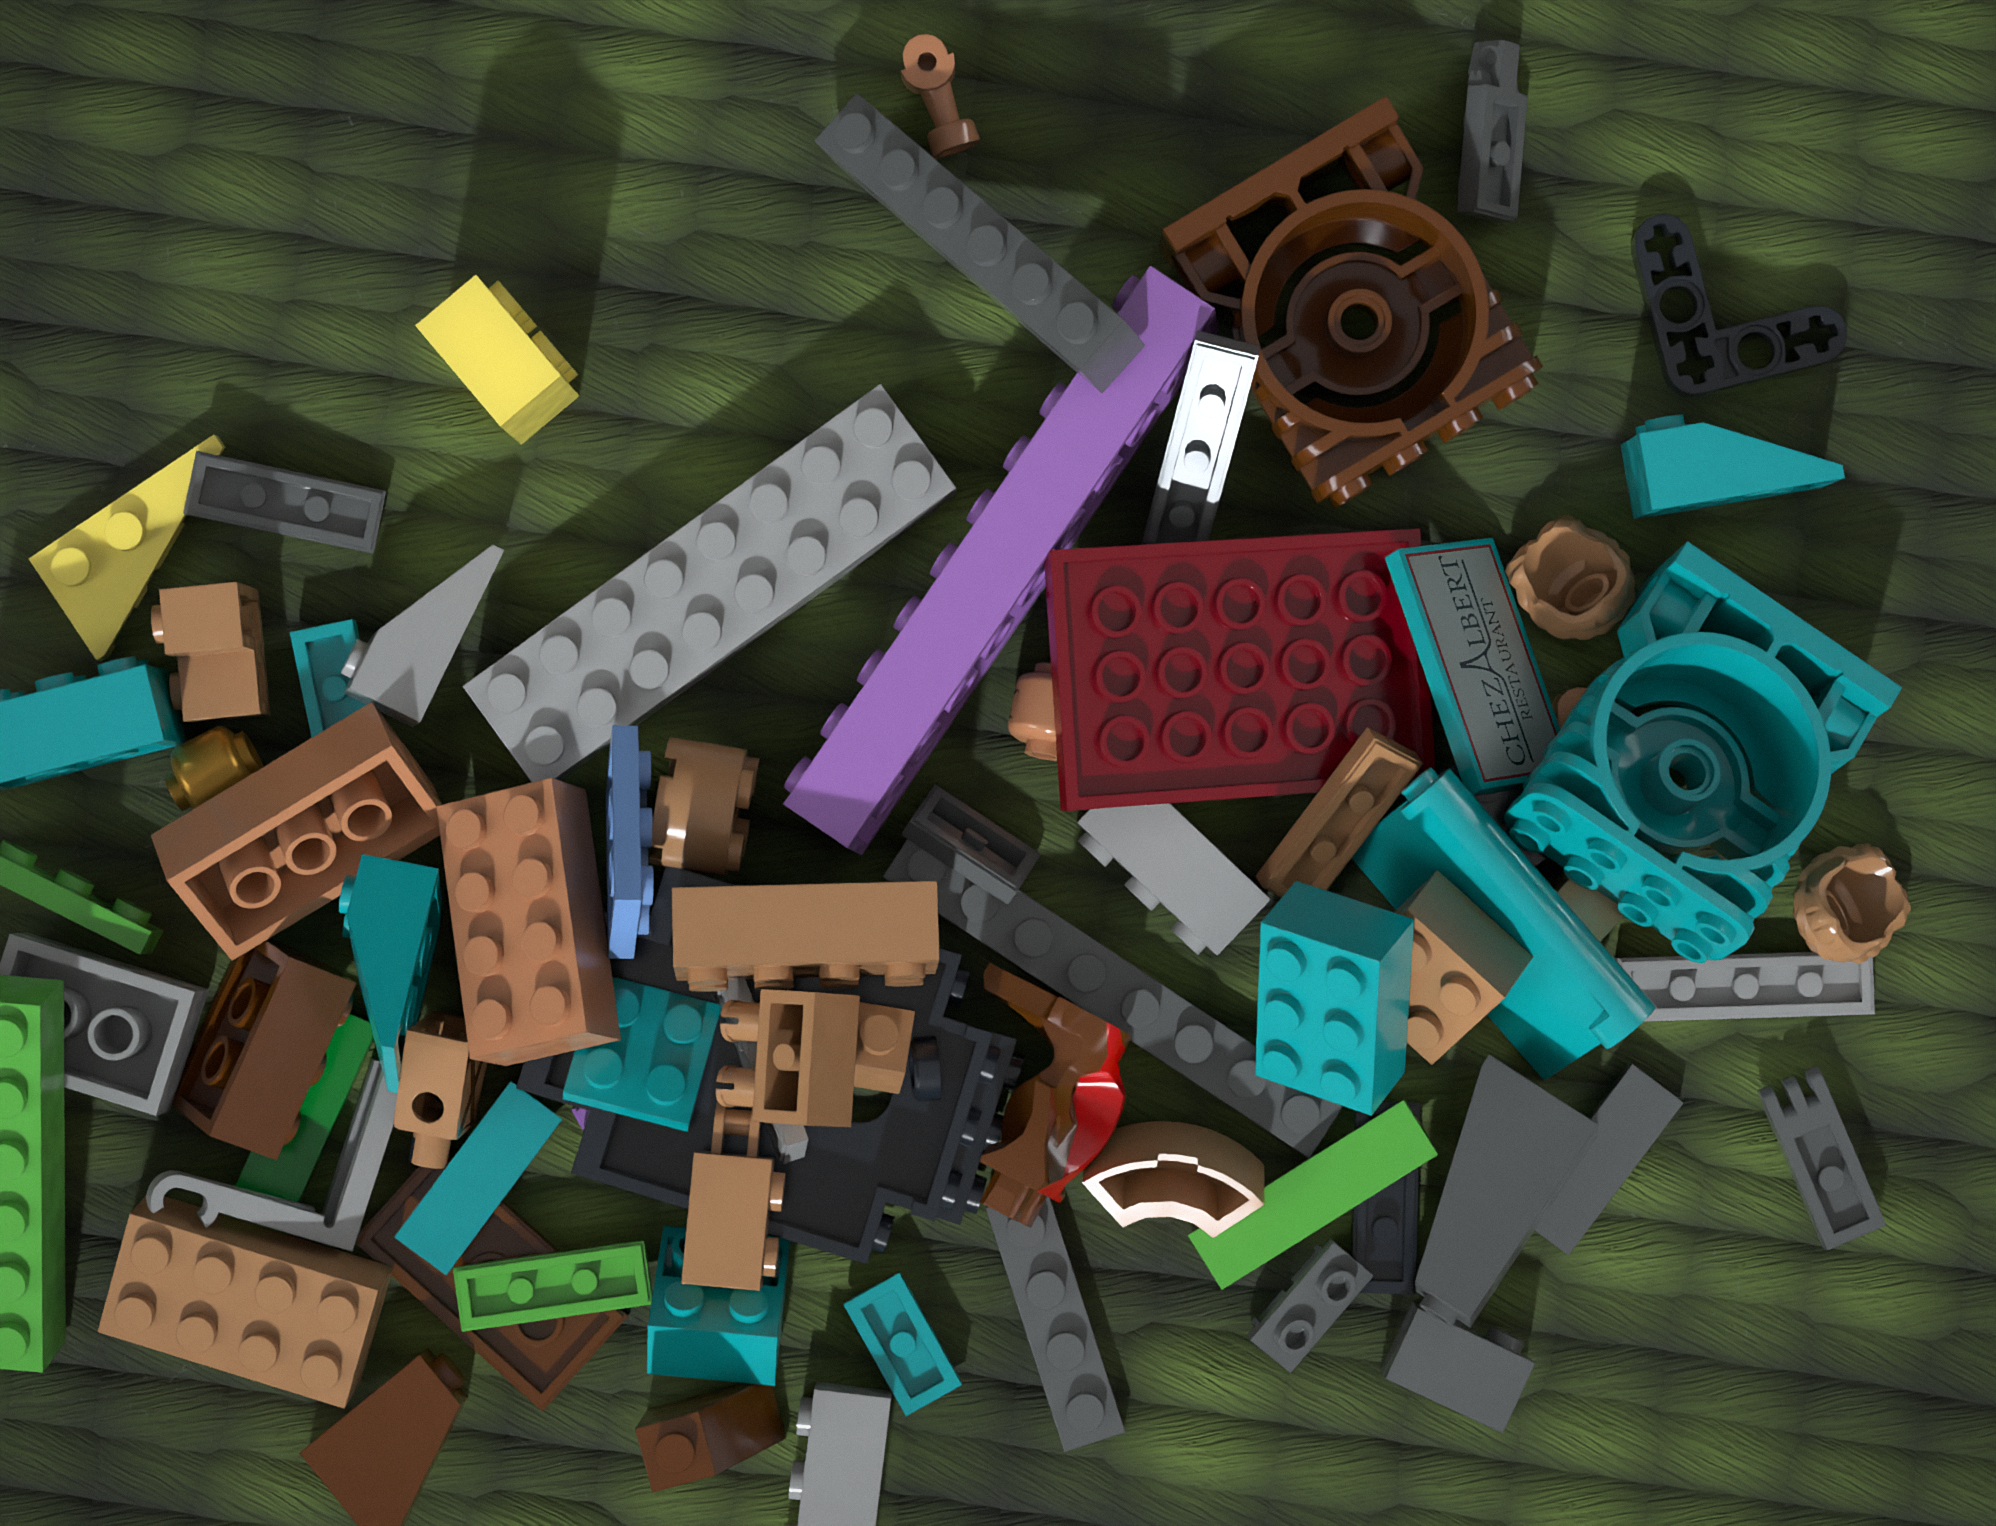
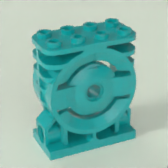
M1687 541L1641 583L1635 594L1633 606L1617 631L1624 657L1604 670L1588 686L1577 704L1573 706L1559 733L1548 743L1543 751V760L1527 777L1523 785L1524 791L1512 802L1504 819L1511 829L1509 832L1510 837L1519 846L1533 853H1543L1564 867L1565 875L1572 882L1588 890H1597L1617 903L1619 912L1625 918L1640 926H1650L1670 939L1674 950L1684 958L1695 963H1705L1707 960H1721L1747 943L1755 929L1754 919L1767 909L1773 898L1772 888L1785 878L1790 869L1788 860L1795 854L1803 839L1810 833L1824 808L1829 792L1831 774L1855 757L1877 717L1891 708L1902 687ZM1659 704L1683 707L1660 708L1647 712L1640 717H1636L1629 712L1641 707ZM1669 768L1679 771L1684 776L1687 790L1678 787L1672 781ZM1710 846L1728 860H1722L1717 854L1709 858H1703L1689 853L1700 851ZM1657 851L1678 855L1672 860H1668Z

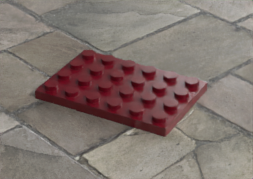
M1420 528L1050 550L1044 561L1060 811L1316 793L1320 791L1367 727L1416 752L1423 764L1407 786L1429 767H1432L1436 772L1431 691L1385 560L1386 556L1397 549L1421 546Z

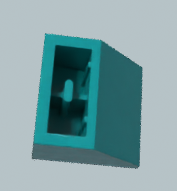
M663 1226L648 1321L647 1374L775 1386L782 1333L790 1240L777 1236H768L779 1238L776 1277L764 1276L763 1287L760 1291L681 1284L686 1228Z

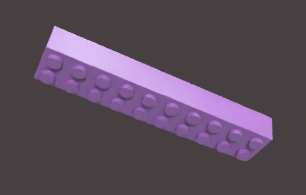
M1152 266L1148 268L1141 280L1132 275L1123 285L1112 305V308L1118 311L1117 314L1145 344L1143 349L1103 393H1100L1078 373L1068 386L1059 382L1053 388L1039 412L1045 418L1041 427L1032 440L1023 435L1014 445L1003 464V468L1009 471L998 490L994 493L986 489L977 499L966 519L967 522L973 525L959 547L950 542L941 552L930 571V575L935 577L936 580L923 600L913 596L908 601L894 623L893 628L900 633L886 654L877 649L868 659L857 678V682L862 684L863 688L850 707L840 703L835 708L821 730L820 735L827 740L813 761L806 756L803 757L786 780L784 789L789 791L790 795L783 804L846 848L863 855L1046 586L1044 561L1049 551L1072 548L1183 385L1197 330L1217 335L1219 332L1214 307Z

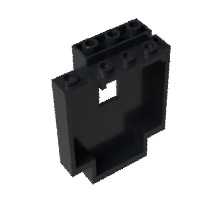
M666 866L649 919L648 935H637L634 959H610L612 977L717 1004L714 991H690L688 981L676 980L673 968L672 888L736 885L684 869ZM603 911L607 936V912ZM939 948V963L936 973L925 974L924 984L918 986H885L884 976H860L859 986L821 988L819 977L794 978V988L782 989L785 991L860 996L859 1002L915 1011L911 1041L915 1037L935 1036L937 1040L941 1072V1099L917 1102L913 1098L908 1053L906 1073L900 1093H892L887 1109L879 1117L871 1121H851V1127L804 1126L809 1138L805 1157L783 1164V1161H779L765 1123L762 1122L758 1156L774 1157V1172L785 1173L782 1212L770 1211L768 1234L867 1264L871 1250L884 1253L895 1216L883 1213L886 1202L909 1209L912 1215L932 1221L939 1218L958 1225L961 1224L964 1211L977 1214L987 1182V1177L976 1174L983 1150H986L990 1144L997 1143L1000 1140L1004 1115L995 1113L1002 1088L1014 1092L1025 1055L1014 1052L1017 1041L1014 1037L944 1016L947 1004L960 1007L970 975L969 970L959 968L962 955ZM745 979L754 1002L760 1003L761 990L754 988V979ZM720 1014L688 1132L564 1100L563 1090L575 1051L524 1062L516 1088L590 1111L572 1167V1174L688 1209L694 1152L698 1150L711 1152L717 1103L716 1089H734L733 1083L716 1082L717 1075L723 1066L735 1065L742 1067L733 1042L725 1040L721 1034L720 1023L725 1024ZM734 1106L727 1107V1109L751 1111L752 1107ZM725 1135L723 1153L747 1155L749 1137Z

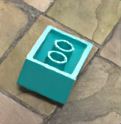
M1683 414L1647 420L1645 425L1635 428L1636 435L1620 445L1633 520L1821 489L1845 478L1843 465L1704 422L1685 425Z
M362 854L357 875L347 874L341 889L339 913L345 914L342 935L345 938L351 939L354 964L387 1091L398 1094L406 1033L419 1020L444 919L439 868Z

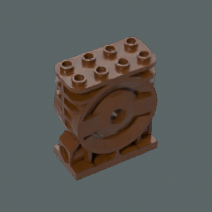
M1387 95L1165 227L1158 246L1170 267H1175L1189 292L1214 307L1217 313L1232 316V338L1260 346L1258 337L1274 327L1276 305L1284 285L1297 268L1318 253L1343 245H1367L1396 255L1418 242L1428 249L1402 266L1383 256L1366 252L1339 254L1320 262L1300 280L1289 300L1285 315V335L1263 349L1260 347L1259 357L1250 386L1252 394L1273 425L1271 429L1277 439L1280 438L1290 453L1292 457L1291 462L1297 472L1300 471L1311 488L1312 492L1310 494L1316 504L1329 499L1334 509L1366 491L1367 487L1373 484L1368 475L1382 466L1387 474L1391 476L1421 458L1428 451L1424 441L1437 433L1442 442L1446 443L1476 425V422L1484 418L1479 408L1493 401L1499 411L1531 392V389L1539 385L1534 374L1544 367L1537 355L1534 357L1531 355L1521 338L1523 334L1517 322H1511L1501 305L1503 298L1497 289L1492 290L1472 249L1463 236L1438 212L1416 200L1424 167L1398 126L1397 122L1400 117ZM1337 165L1339 168L1342 167L1355 190L1333 193L1308 204L1304 202L1299 194L1300 191L1334 172ZM1406 181L1403 195L1388 192ZM1267 211L1281 214L1284 220L1266 238L1251 265L1231 232ZM1235 284L1240 293L1238 299L1218 294ZM1458 298L1461 312L1438 325L1436 347L1427 369L1421 378L1402 395L1380 405L1361 408L1338 406L1317 397L1304 405L1294 397L1313 384L1331 394L1349 398L1374 396L1393 388L1410 374L1423 355L1429 336V315ZM1350 309H1361L1367 312L1374 323L1373 335L1364 340H1354L1348 337L1343 332L1340 324L1341 315Z

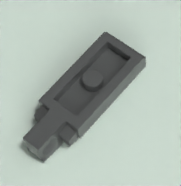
M1505 40L1474 43L1468 71L1470 76L1467 82L1469 85L1467 88L1466 112L1463 119L1464 135L1461 170L1458 180L1457 213L1496 223L1515 222L1518 216L1528 95L1519 93L1517 83L1520 45Z

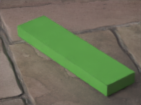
M1406 1099L1265 1186V1205L1216 1237L1212 1238L1200 1228L1189 1234L1188 1237L1223 1290L1439 1154V1151Z

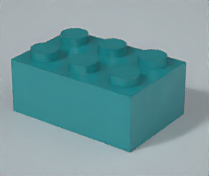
M132 656L97 665L100 675L98 677L87 679L86 675L74 677L73 673L46 677L35 681L37 692L25 695L24 691L11 693L10 689L0 690V791L165 750L187 742L180 710L175 711L171 702L170 671L150 666L148 659L137 661L136 657Z
M1295 881L1261 921L1255 1076L1372 1116L1405 1073L1414 919Z

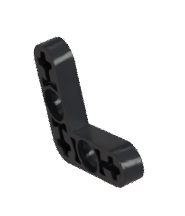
M1658 214L1646 219L1634 232L1631 240V255L1662 375L1667 386L1676 394L1685 397H1698L1808 369L1834 359L1844 349L1847 340V327L1843 318L1835 310L1825 306H1811L1716 331L1692 236L1687 225L1675 216ZM1654 228H1661L1664 237H1675L1677 246L1668 252L1671 271L1683 265L1687 276H1672L1657 285L1653 284L1651 274L1659 275L1664 271L1659 253H1648L1645 248V243L1654 237ZM1679 288L1686 291L1692 297L1694 312L1689 321L1676 324L1668 321L1662 315L1660 299L1665 291ZM1808 319H1815L1818 328L1824 329L1829 327L1832 338L1822 344L1823 353H1817L1814 344L1808 343L1788 350L1794 361L1785 362V342L1776 326H1785V338L1800 335L1809 329ZM1696 327L1701 328L1703 338L1695 337L1690 341L1695 359H1706L1709 364V369L1700 374L1701 384H1694L1690 375L1679 376L1677 365L1686 360L1683 341L1671 347L1667 336L1684 335ZM1757 334L1763 336L1768 341L1772 356L1764 368L1751 369L1741 363L1737 354V347L1743 336Z

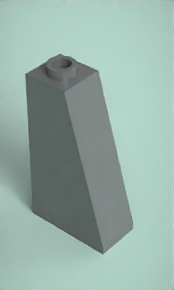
M1488 1055L1482 1064L1415 1280L1416 1292L1424 1297L1419 1305L1430 1315L1451 1327L1457 1319L1468 1327L1472 1326L1597 1138L1598 1132L1597 1123L1491 1055Z

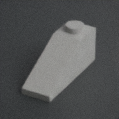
M491 545L375 632L368 644L357 639L340 672L351 678L344 694L366 705L373 701L380 712L411 727L420 723L504 550Z

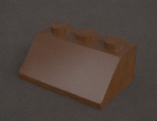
M272 938L267 939L231 961L185 1063L172 1105L207 1135L277 1160L283 1145L288 1144L298 1130L301 1117L299 1110L310 1086L315 1085L319 1081L325 1070L327 1062L326 1050L337 1027L345 1023L353 1006L352 992L356 983L335 968Z

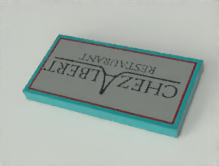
M1493 538L1395 550L1386 556L1385 560L1462 783L1473 796L1522 789L1531 771L1543 760V751L1548 743L1559 733L1560 727Z

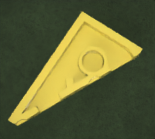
M212 435L29 558L97 661H103L111 655L115 648V645H113L133 608L139 606L147 592V583L154 571L160 569L185 523H183L186 514H183L196 451L220 456L225 446L218 436Z

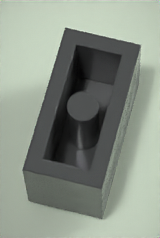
M1412 1302L1380 1372L1389 1381L1503 1433L1535 1362L1527 1355L1521 1353L1525 1342L1509 1333L1490 1326L1486 1336L1463 1326V1323L1458 1319L1451 1327L1430 1315L1420 1305Z

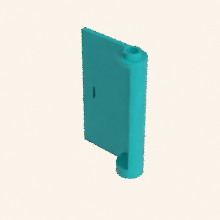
M1429 767L1401 792L1407 800L1378 822L1353 855L1352 860L1396 910L1438 870L1534 956L1507 996L1487 1015L1544 1081L1599 1044H1602L1606 1049L1616 1045L1640 1026L1655 1010L1656 1006L1450 768L1438 775L1432 767Z

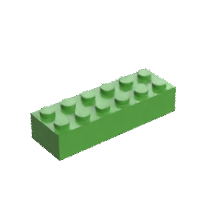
M0 975V1369L43 1373L66 1342L64 980Z

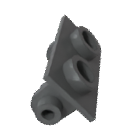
M1331 1238L1322 1247L1319 1244L1313 1247L1315 1252L1291 1278L1294 1284L1289 1290L1285 1292L1282 1289L1258 1318L1254 1316L1251 1320L1255 1326L1247 1334L1248 1339L1290 1373L1374 1276Z

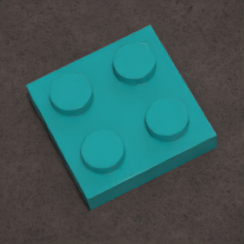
M612 977L621 1040L575 1050L563 1090V1099L688 1132L722 1005Z

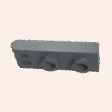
M1816 1065L1804 1070L1806 1082L1813 1095L1804 1098L1801 1088L1793 1075L1781 1080V1085L1789 1105L1780 1107L1778 1097L1770 1085L1757 1090V1093L1823 1249L1830 1250L1887 1225L1825 1079Z

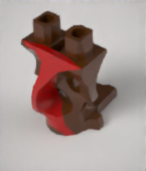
M989 963L983 974L984 989L1021 1014L1054 1048L1052 1064L1038 1075L1020 1085L1011 1095L1005 1107L1001 1142L990 1144L981 1155L980 1160L981 1163L996 1170L980 1203L1031 1228L1046 1198L1049 1197L1061 1203L1066 1197L1065 1185L1082 1172L1103 1151L1113 1135L1126 1100V1091L1120 1076L1119 1062L1132 1036L1073 1003Z

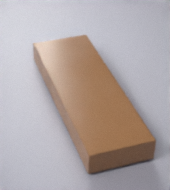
M1367 727L1257 873L1256 878L1261 887L1280 897H1283L1295 881L1327 891L1423 763L1416 752Z

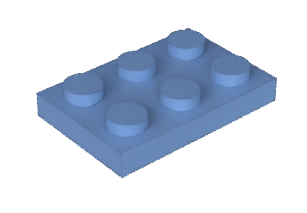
M612 725L605 785L608 959H634L637 935H648L649 905L653 904V866H648V847H651L652 808H647V790H650L651 752L639 751L638 726Z

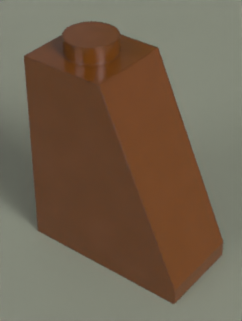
M427 1348L304 1448L300 1455L358 1526H404L468 1398L460 1388L466 1383V1380L447 1355L441 1353L435 1357Z
M740 1383L649 1408L635 1428L652 1493L715 1476L787 1438L773 1386Z

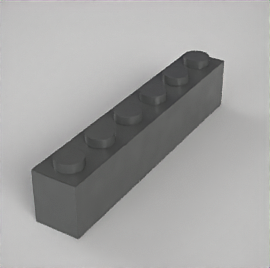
M858 93L854 95L815 139V142L845 173L1100 393H1103L1145 346L1143 341L1118 314Z

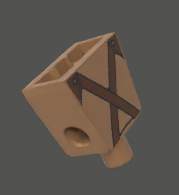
M433 1011L410 1027L406 1033L394 1115V1127L413 1132L408 1161L417 1166L433 1169L446 1168L451 1140H457L474 1125L477 1116L487 1062L470 1059L463 1016ZM435 1095L441 1099L443 1104L436 1099Z

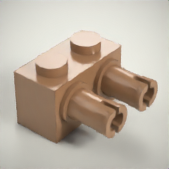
M761 989L760 1003L742 1002L740 1000L727 1001L723 1006L721 1017L738 1018L739 1022L738 1024L720 1023L721 1034L729 1042H757L756 1068L726 1065L719 1070L716 1082L734 1084V1089L732 1090L716 1089V1097L720 1105L724 1107H753L752 1122L851 1127L860 996Z

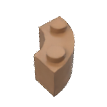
M1153 1121L1116 1128L1103 1151L1083 1170L1082 1183L1122 1227L1144 1218L1173 1217L1197 1225L1214 1238L1265 1205L1264 1164L1248 1149L1231 1138L1214 1130L1188 1123Z

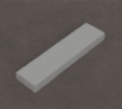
M1816 952L1729 954L1721 960H1707L1705 963H1695L1683 956L1615 958L1656 1006L1653 1013L1645 1021L1875 1014L1873 957H1869L1867 961L1860 965L1854 962L1841 963L1825 960Z

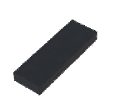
M1382 1101L1372 1116L1354 1110V1130L1401 1101ZM1407 1101L1420 1121V1102ZM1419 1167L1352 1208L1351 1257L1374 1275L1359 1293L1416 1294Z

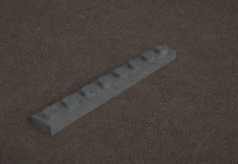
M908 839L883 875L890 882L937 881L938 914L1085 1011L1130 1034L1132 1042L1308 1158H1310L1343 1108L1342 1105L1255 1076V1045L1020 890L1017 891L1009 905H1007Z

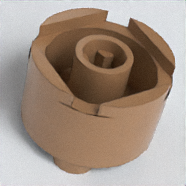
M670 737L664 758L670 759L668 775H660L652 823L651 847H654L649 857V863L727 876L728 870L739 872L742 857L745 856L750 829V820L739 818L740 808L749 809L751 796H754L760 758L748 757L747 749Z

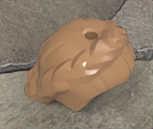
M1560 515L1556 520L1548 522L1540 530L1537 539L1529 540L1522 546L1505 569L1509 583L1516 589L1519 605L1530 614L1533 622L1538 627L1547 630L1551 635L1561 639L1577 638L1579 640H1589L1597 635L1608 633L1616 623L1623 619L1628 608L1635 601V580L1630 568V556L1619 548L1616 540L1607 537L1604 532L1587 528L1580 519H1575L1570 515Z
M1869 843L1856 844L1853 847L1837 846L1830 850L1829 853H1823L1813 858L1811 863L1801 872L1793 893L1794 907L1792 913L1797 921L1799 934L1806 940L1807 946L1812 951L1818 953L1821 958L1841 963L1854 962L1860 965L1867 961L1869 957L1877 956L1880 950L1888 945L1893 932L1903 928L1907 915L1911 911L1908 894L1902 888V885L1895 880L1896 871L1879 847L1872 846Z

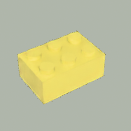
M474 275L415 325L499 426L521 445L579 397L578 393L569 384L578 375L541 330L530 338L528 334L537 325L498 280L488 288L477 275Z

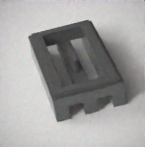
M936 784L901 834L1007 905H1009L1041 855Z

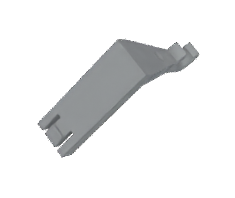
M373 1058L371 1060L321 1214L314 1212L315 1207L220 1183L176 1170L165 1171L156 1176L150 1183L146 1195L149 1210L155 1213L164 1207L163 1198L166 1192L172 1188H182L202 1194L203 1205L196 1213L206 1228L214 1222L220 1212L327 1245L353 1251L394 1125L397 1093L387 1091L380 1060Z

